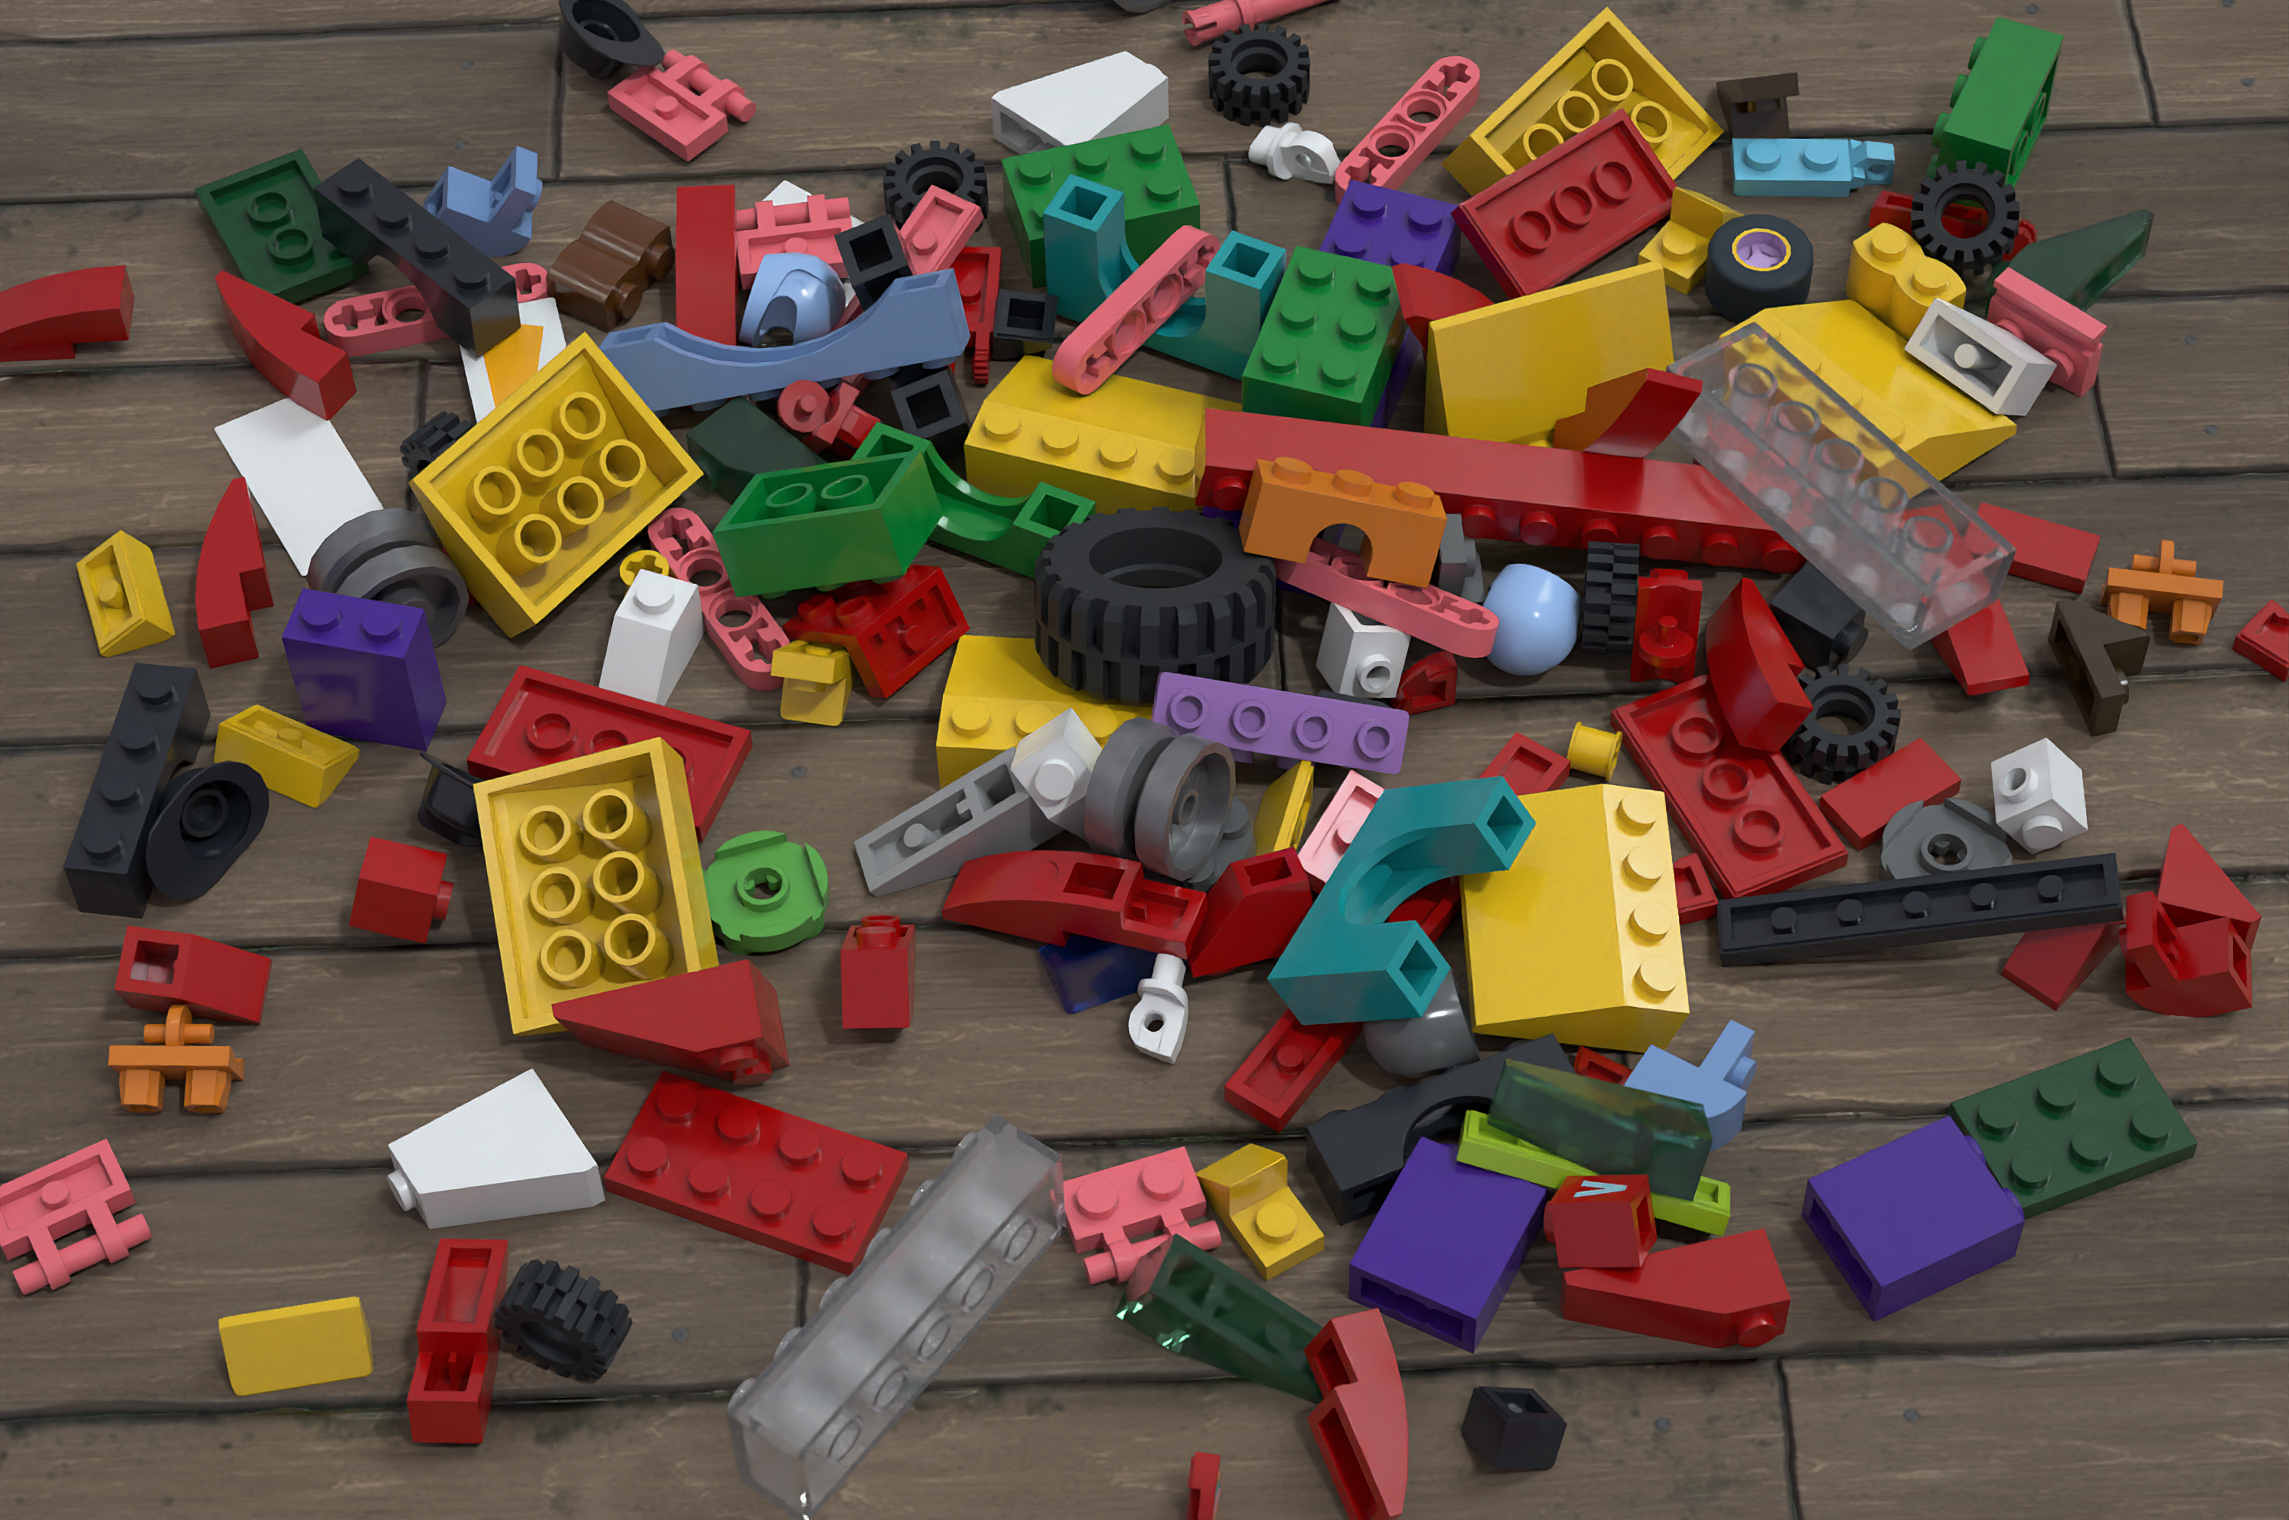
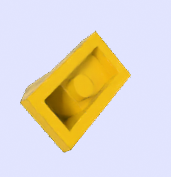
M1676 187L1673 191L1670 220L1638 254L1637 265L1659 260L1663 267L1665 285L1687 295L1705 275L1708 244L1716 230L1729 220L1744 215L1701 193Z
M796 640L773 650L771 676L784 677L780 709L781 717L788 720L830 726L840 725L844 718L857 673V668L845 645Z
M1250 1143L1195 1173L1205 1198L1266 1281L1324 1250L1325 1235L1287 1186L1288 1160L1283 1154Z

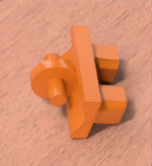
M2160 539L2156 556L2133 554L2131 570L2109 567L2106 582L2101 587L2099 605L2108 606V616L2143 631L2146 630L2148 611L2169 613L2171 615L2168 639L2175 643L2200 645L2206 635L2210 619L2213 618L2222 600L2224 581L2196 578V561L2174 559V540Z
M171 1005L166 1024H145V1043L166 1044V1046H109L108 1066L120 1075L121 1105L132 1113H157L163 1111L165 1080H186L184 1107L188 1111L196 1113H225L231 1090V1080L243 1081L245 1061L242 1058H234L233 1049L230 1046H192V1044H212L214 1041L213 1024H192L191 1011L188 1005Z

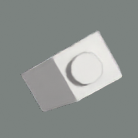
M1940 298L1933 300L1904 348L1995 414L2026 416L2057 367V364L2012 333Z
M640 569L614 615L599 683L600 688L665 706L705 633L698 585Z
M1069 708L1019 741L1010 769L1048 820L1088 842L1084 832V805L1093 769L1103 749L1074 710Z

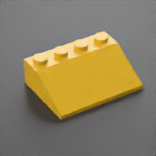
M1606 7L1474 130L1441 164L1473 197L1623 107L1671 178L1675 180L1724 130L1617 16Z
M1659 260L1429 322L1424 433L1552 448L1555 422L1585 412L1588 387L1645 368L1675 374L1664 272Z
M1853 299L1767 308L1719 336L1718 388L1735 402L1755 392L1768 406L1779 410L1786 417L1790 426L1810 446L1819 448L1825 454L1830 465L1833 467L1831 479L1862 503L1874 489L1885 494L1882 516L2015 435L2017 425L2005 415L1995 414L1904 349L1908 343L1907 340Z
M583 332L408 483L454 565L465 580L468 590L511 639L543 619L704 473L588 334Z
M1027 354L983 401L964 443L967 483L992 495L1007 498L1023 497L1033 492L1041 481L1096 501V514L1102 512L1104 515L1116 514L1118 509L1134 507L1136 511L1152 510V507H1169V511L1185 512L1186 509L1202 512L1204 506H1195V445L1205 408L1242 412V404L1115 374L1108 377L1091 394L1083 395L1055 381L1052 374L1054 360Z
M963 635L958 642L942 700L936 742L940 790L1012 746L1017 749L1021 739L1069 708L1074 710L1103 749L1110 736L1125 721L1136 717L1151 720L1153 703H1141L1140 707L1123 705L1121 700L1109 698L1107 701H1102L1090 697L1084 689L1075 691L1067 687L1059 677L1055 678L1043 664L1041 657L1036 652L1035 639Z
M661 737L473 784L512 1030L515 1036L521 1037L569 1031L553 1017L551 1004L719 966L683 758Z
M1597 784L1517 796L1536 824L1509 870L1459 875L1472 1033L1536 1040L1553 1033L1558 1043L1645 1053L1652 1044L1665 1051L1690 1014L1664 792Z

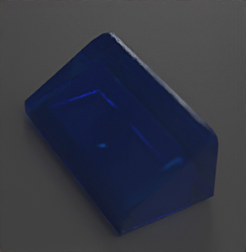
M1083 935L1069 937L1065 947L1048 944L1038 949L1040 959L1061 1005L1068 1014H1074L1138 992L1140 980L1152 978L1157 954H1160ZM1180 958V959L1183 961V963H1184V965H1185V968H1186L1185 974H1184V976H1185V975L1188 973L1187 961H1186V959Z

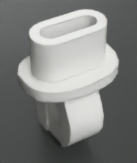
M1292 122L1287 123L1282 128L1265 126L1252 142L1249 149V160L1252 163L1266 165L1271 175L1286 180L1297 177L1318 183L1333 184L1335 181V171L1341 163L1334 150L1333 143L1317 132L1302 131L1299 124Z
M1157 954L1152 978L1142 979L1139 982L1138 994L1142 1000L1131 1012L1128 1026L1131 1038L1140 1052L1163 1062L1175 1064L1183 1043L1188 1019V997L1185 990L1181 988L1186 968L1183 961L1176 956ZM1154 1020L1164 1022L1163 1027L1159 1031L1151 1032L1147 1030L1148 1025Z

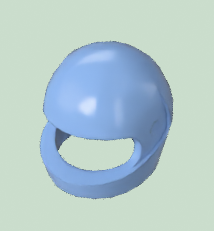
M798 252L765 254L747 302L739 340L752 347H756L767 333L774 329H785L791 332L794 336L792 345L829 334L839 322L845 309L846 296L844 286L838 274L828 263L814 255Z
M1526 564L1506 566L1488 587L1489 593L1483 604V607L1492 611L1500 622L1493 649L1486 657L1494 666L1509 674L1517 676L1537 675L1558 665L1573 648L1577 640L1583 609L1582 598L1571 585L1546 570Z

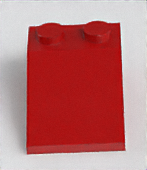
M749 959L551 1004L553 1017L587 1047L725 1081L733 1079V1083L736 1085H750L769 1080L773 1077L772 1070L790 1066L777 991Z

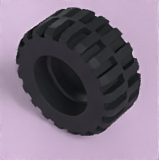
M1134 507L1118 509L1116 514L1104 515L1101 512L1087 516L1084 523L1078 524L1073 522L1063 527L1058 535H1053L1040 551V556L1035 562L1034 630L1036 652L1055 678L1059 677L1067 687L1075 691L1084 689L1090 697L1102 701H1107L1109 698L1121 700L1123 705L1140 707L1141 703H1154L1157 679L1161 672L1249 684L1270 660L1274 650L1276 591L1274 559L1268 556L1244 552L1239 529L1235 528L1232 521L1219 516L1214 519L1208 518L1200 511L1186 509L1185 512L1169 511V507H1152V510L1136 511Z

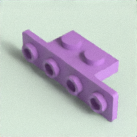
M1161 672L1157 679L1151 721L1178 731L1179 736L1193 733L1218 741L1229 747L1234 761L1253 763L1254 752L1277 755L1276 767L1289 770L1301 760L1311 761V766L1314 767V770L1316 762L1397 774L1401 770L1409 714L1398 709Z

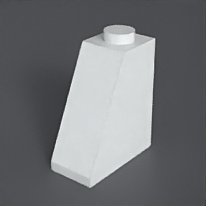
M1127 51L999 91L991 97L994 138L1019 155L1160 126L1169 118L1168 77L1162 74L1154 65L1146 64Z
M533 1068L388 1144L395 1168L394 1172L386 1176L390 1188L402 1209L406 1212L415 1207L429 1229L594 1207L605 1201L596 1162Z

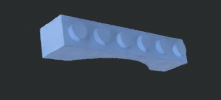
M954 268L897 278L877 302L852 322L823 337L792 346L750 348L724 345L694 336L668 322L609 332L599 346V349L655 416L660 418L670 412V408L691 405L694 411L710 410L726 403L727 398L748 394L749 399L754 401L769 399L781 394L786 386L797 380H810L818 383L825 389L838 384L842 380L841 377L861 373L864 374L865 379L872 380L888 377L898 372L900 366L921 363L925 369L944 367L952 364L957 360V356L962 355L969 341L970 332Z

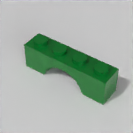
M879 422L874 425L851 459L921 450L943 513L942 518L928 539L1034 578L1035 562L1040 556V551L1053 535H1058L1063 527L1073 522L1078 524L1084 523L1087 516L1096 514V501L1041 481L1033 492L1023 497L1007 498L984 492L956 475L938 455L931 441Z

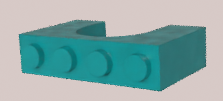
M1070 174L1043 212L1047 295L1058 296V315L1082 323L1140 266L1130 253L1126 242L1124 192ZM1231 231L1205 270V297L1190 296L1142 345L1242 381L1245 367L1285 274L1286 249Z
M1503 776L1385 789L1267 980L1302 1025L1422 1017L1451 967L1416 920L1384 923V921L1405 899L1437 880L1456 875L1509 870L1534 828L1535 820Z

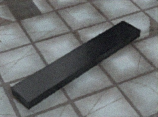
M2116 853L1718 900L1719 904H1717L1719 951L1723 967L2124 921Z

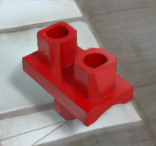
M797 380L786 386L779 395L777 402L778 416L783 425L789 430L800 434L809 433L801 439L797 449L811 457L826 448L847 461L851 460L874 425L881 421L853 405L859 390L844 382L827 394L826 390L816 382Z
M1655 568L1650 571V578L1638 577L1630 682L1666 679L1681 684L1694 679L1702 601V581L1688 580V573L1684 570Z

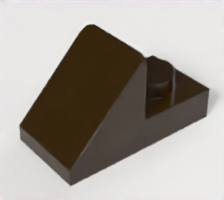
M1797 72L1716 82L1717 94L1731 140L1790 139L1786 97L1799 96Z
M2070 599L2056 602L2048 642L2091 736L2114 733L2117 730L2122 707L2129 700V687L2126 677L2141 672L2150 637L2148 633L2075 601Z

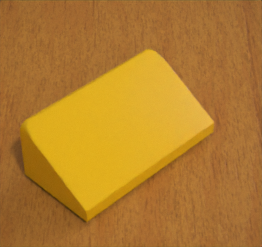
M120 530L76 563L101 655L106 658L161 643L175 636L174 626L154 557L147 545Z
M256 704L219 723L214 763L228 760L246 763L261 774L267 788L310 807L317 808L327 800L357 761L360 749Z
M1301 760L1266 789L1254 823V836L1257 841L1255 856L1293 846L1297 852L1313 802L1314 767L1311 766V761Z
M353 1296L227 1316L219 1319V1330L228 1373L236 1396H248L354 1379L372 1374L373 1361L370 1329L359 1297Z

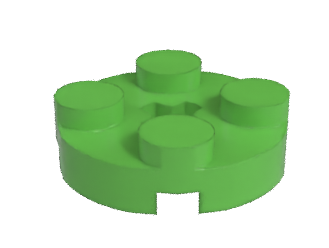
M755 831L737 836L725 842L715 851L716 860L708 867L706 874L704 868L702 871L713 933L723 940L727 950L737 955L776 951L795 945L804 939L815 937L822 931L825 925L824 915L830 902V888L824 861L813 847L804 842V849L796 843L787 842L786 834ZM760 883H767L771 890L780 889L777 894L768 899H755L751 897L756 893L755 885Z

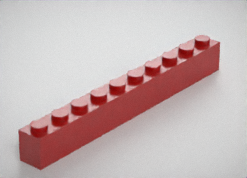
M1205 408L1195 445V506L1220 508L1227 511H1243L1257 459L1275 462V459L1278 457H1290L1309 464L1312 470L1336 474L1338 470L1348 469L1368 475L1375 483L1395 487L1400 482H1414L1430 488L1435 495L1440 496L1445 514H1461L1463 535L1475 539L1487 538L1522 542L1530 545H1549L1584 550L1588 548V541L1639 544V556H1646L1652 559H1672L1707 563L1713 566L1725 565L1768 570L1775 573L1787 572L1797 574L1805 565L1818 537L1812 478Z

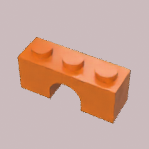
M1278 457L1275 459V462L1262 459L1256 460L1238 529L1244 552L1306 564L1311 543L1321 530L1334 524H1351L1365 532L1359 552L1366 576L1428 588L1448 519L1440 496L1435 495L1430 488L1414 482H1400L1395 487L1375 483L1371 477L1358 471L1342 469L1338 470L1336 474L1312 470L1309 464L1295 458Z

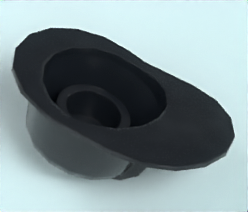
M559 0V6L563 15L559 33L561 49L568 59L580 68L585 69L591 77L605 79L611 77L625 65L643 68L655 67L663 62L665 52L660 43L645 28L630 5L623 0Z
M421 752L419 755L432 764L421 804L417 811V820L423 827L456 844L467 847L483 846L473 784L487 780L475 777L444 760Z
M228 760L211 764L206 768L200 767L184 771L171 780L162 793L158 806L159 817L149 832L145 850L147 874L154 887L168 898L190 900L204 895L219 882L239 855L253 842L264 827L269 811V790L260 773L246 763Z

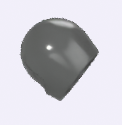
M1452 969L1449 970L1422 1017L1362 1021L1363 1038L1370 1055L1385 1071L1399 1077L1425 1078L1440 1074L1449 1067L1459 1063L1472 1064L1481 1060L1475 1033H1472L1468 1009Z

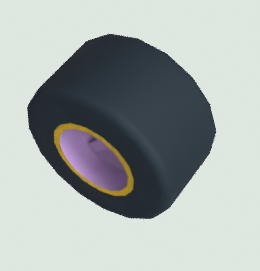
M1748 214L1733 218L1716 230L1708 244L1705 294L1714 309L1727 319L1742 323L1767 308L1803 305L1810 291L1814 264L1813 246L1805 232L1789 220L1770 214Z

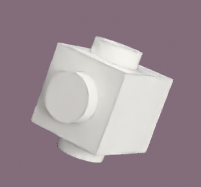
M1331 602L1316 667L1336 693L1364 699L1395 698L1411 635Z
M2044 738L1991 762L1996 824L2033 855L2044 849L2055 847L2067 839L2088 831L2082 770L2049 739Z

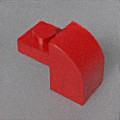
M2152 890L2126 896V924H2122L2119 927V942L2126 960V994L2134 1002L2159 1014L2193 1018L2214 1016L2252 1008L2251 953L2228 917L2176 928Z

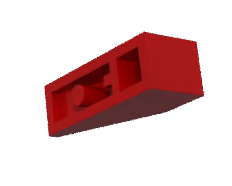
M1762 1228L1649 1253L1640 1267H1592L1564 1272L1559 1308L1564 1320L1719 1349L1737 1344L1743 1347H1756L1771 1341L1777 1335L1784 1334L1791 1298L1766 1231Z

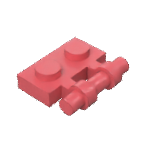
M671 50L664 56L662 67L667 70L664 73L656 67H641L607 92L609 108L687 162L729 132L727 116L733 115L740 121L747 122L756 112V104L744 96L743 88L729 79L719 80L709 73V67L706 63L694 55L685 57L676 50ZM698 91L702 95L697 96L694 92Z
M824 194L807 196L808 202L773 206V200L755 202L756 208L737 210L736 242L742 289H752L765 254L798 252L814 255L828 263L838 274L839 278H848L849 276L834 235L852 228L848 197L825 199Z
M107 1138L0 1185V1245L7 1261L33 1249L38 1260L12 1271L23 1296L47 1285H50L52 1290L72 1282L69 1275L106 1258L112 1264L129 1256L128 1248L153 1238L142 1213L119 1224H116L114 1221L113 1213L136 1204V1201ZM92 1223L96 1234L59 1251L57 1250L53 1240Z
M1185 1146L1055 1184L1056 1199L1076 1253L1079 1254L1102 1246L1104 1248V1253L1083 1258L1082 1260L1090 1285L1113 1278L1116 1279L1118 1284L1139 1278L1140 1270L1173 1260L1176 1266H1181L1197 1261L1198 1253L1222 1246L1220 1232L1215 1220L1191 1227L1187 1223V1221L1207 1216L1206 1199ZM1162 1229L1163 1232L1161 1236L1130 1244L1128 1240L1129 1238Z

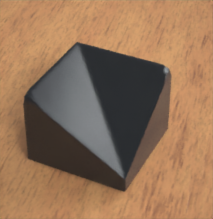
M1000 289L993 336L992 360H1005L1052 349L1058 296Z
M1479 1386V1388L1474 1387L1461 1433L1492 1468L1548 1470L1556 1462L1567 1423L1533 1388Z

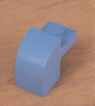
M516 146L492 181L448 166L424 200L423 208L487 257H504L513 254L528 244L532 237V211L536 207L542 192V181L537 179L538 154Z
M1730 1020L1699 1068L1651 1044L1618 1093L1614 1130L1657 1151L1680 1156L1708 1153L1727 1144L1742 1128L1747 1098L1746 1090L1755 1075L1758 1065L1757 1061L1750 1058L1755 1031Z

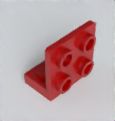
M912 563L902 577L888 583L878 584L874 583L872 579L853 581L837 589L815 594L804 600L798 606L797 610L799 613L782 626L788 639L845 645L870 696L887 699L970 630L941 567L915 565Z

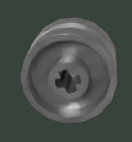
M399 508L370 511L345 522L326 537L310 560L306 577L309 589L424 609L434 649L448 639L464 618L469 601L465 580L453 561L444 554L442 544L429 523L416 512Z
M1142 717L1125 721L1110 736L1101 751L1087 787L1083 812L1084 832L1091 850L1101 855L1140 861L1144 868L1179 881L1195 876L1214 853L1223 836L1231 813L1236 780L1235 762L1229 747L1218 741L1193 733L1179 736L1178 731Z

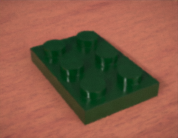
M302 148L195 188L198 204L239 277L258 288L294 304L370 274L368 262L362 266L357 265L322 237L314 187L320 184L321 180Z
M2130 1037L1951 1102L1948 1116L1952 1118L1962 1134L1973 1137L1979 1144L1986 1159L1987 1169L2000 1187L2010 1189L2017 1197L2023 1209L2024 1220L2193 1158L2198 1144Z

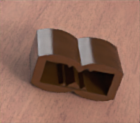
M614 201L607 202L591 217L579 239L570 243L552 264L546 276L549 298L553 297L558 308L608 331L612 330L624 318H631L636 313L642 300L643 291L653 285L657 279L665 278L670 272L675 259L670 226Z

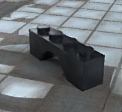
M360 158L314 187L322 237L359 266H362L377 255L394 264L419 291L430 309L437 327L473 356L479 357L521 327L515 278Z
M890 213L834 235L851 285L863 311H866L877 302L895 279L917 275L905 240ZM921 363L900 366L899 371L895 374L888 376L892 389L891 395L904 431L931 441L943 461L965 453L964 443L972 428V423L950 364L935 369H925Z
M135 663L63 867L80 912L143 919L154 886L147 874L145 850L149 832L159 817L158 806L162 793L167 787L172 772L179 763L195 764L211 716L197 669Z
M1553 1033L1533 1041L1519 1040L1511 1043L1494 1056L1472 1064L1459 1063L1444 1070L1438 1077L1412 1087L1398 1086L1383 1093L1377 1100L1349 1111L1339 1109L1325 1114L1316 1123L1307 1126L1306 1163L1338 1224L1343 1226L1379 1212L1421 1136L1434 1140L1443 1135L1460 1132L1467 1111H1477L1571 1138L1585 1132L1589 1094Z

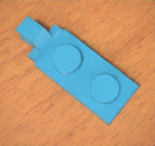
M1732 139L1733 193L1736 196L1849 197L1850 189L1864 187V185H1891L1895 165L1893 144L1872 141L1862 143L1853 139L1849 141L1847 139Z

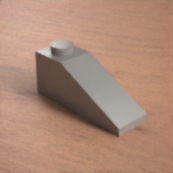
M1012 746L856 840L854 844L869 891L874 896L879 897L956 876L959 874L964 862L993 854L1030 851L1066 829L1048 820L1010 768L1016 752V748Z

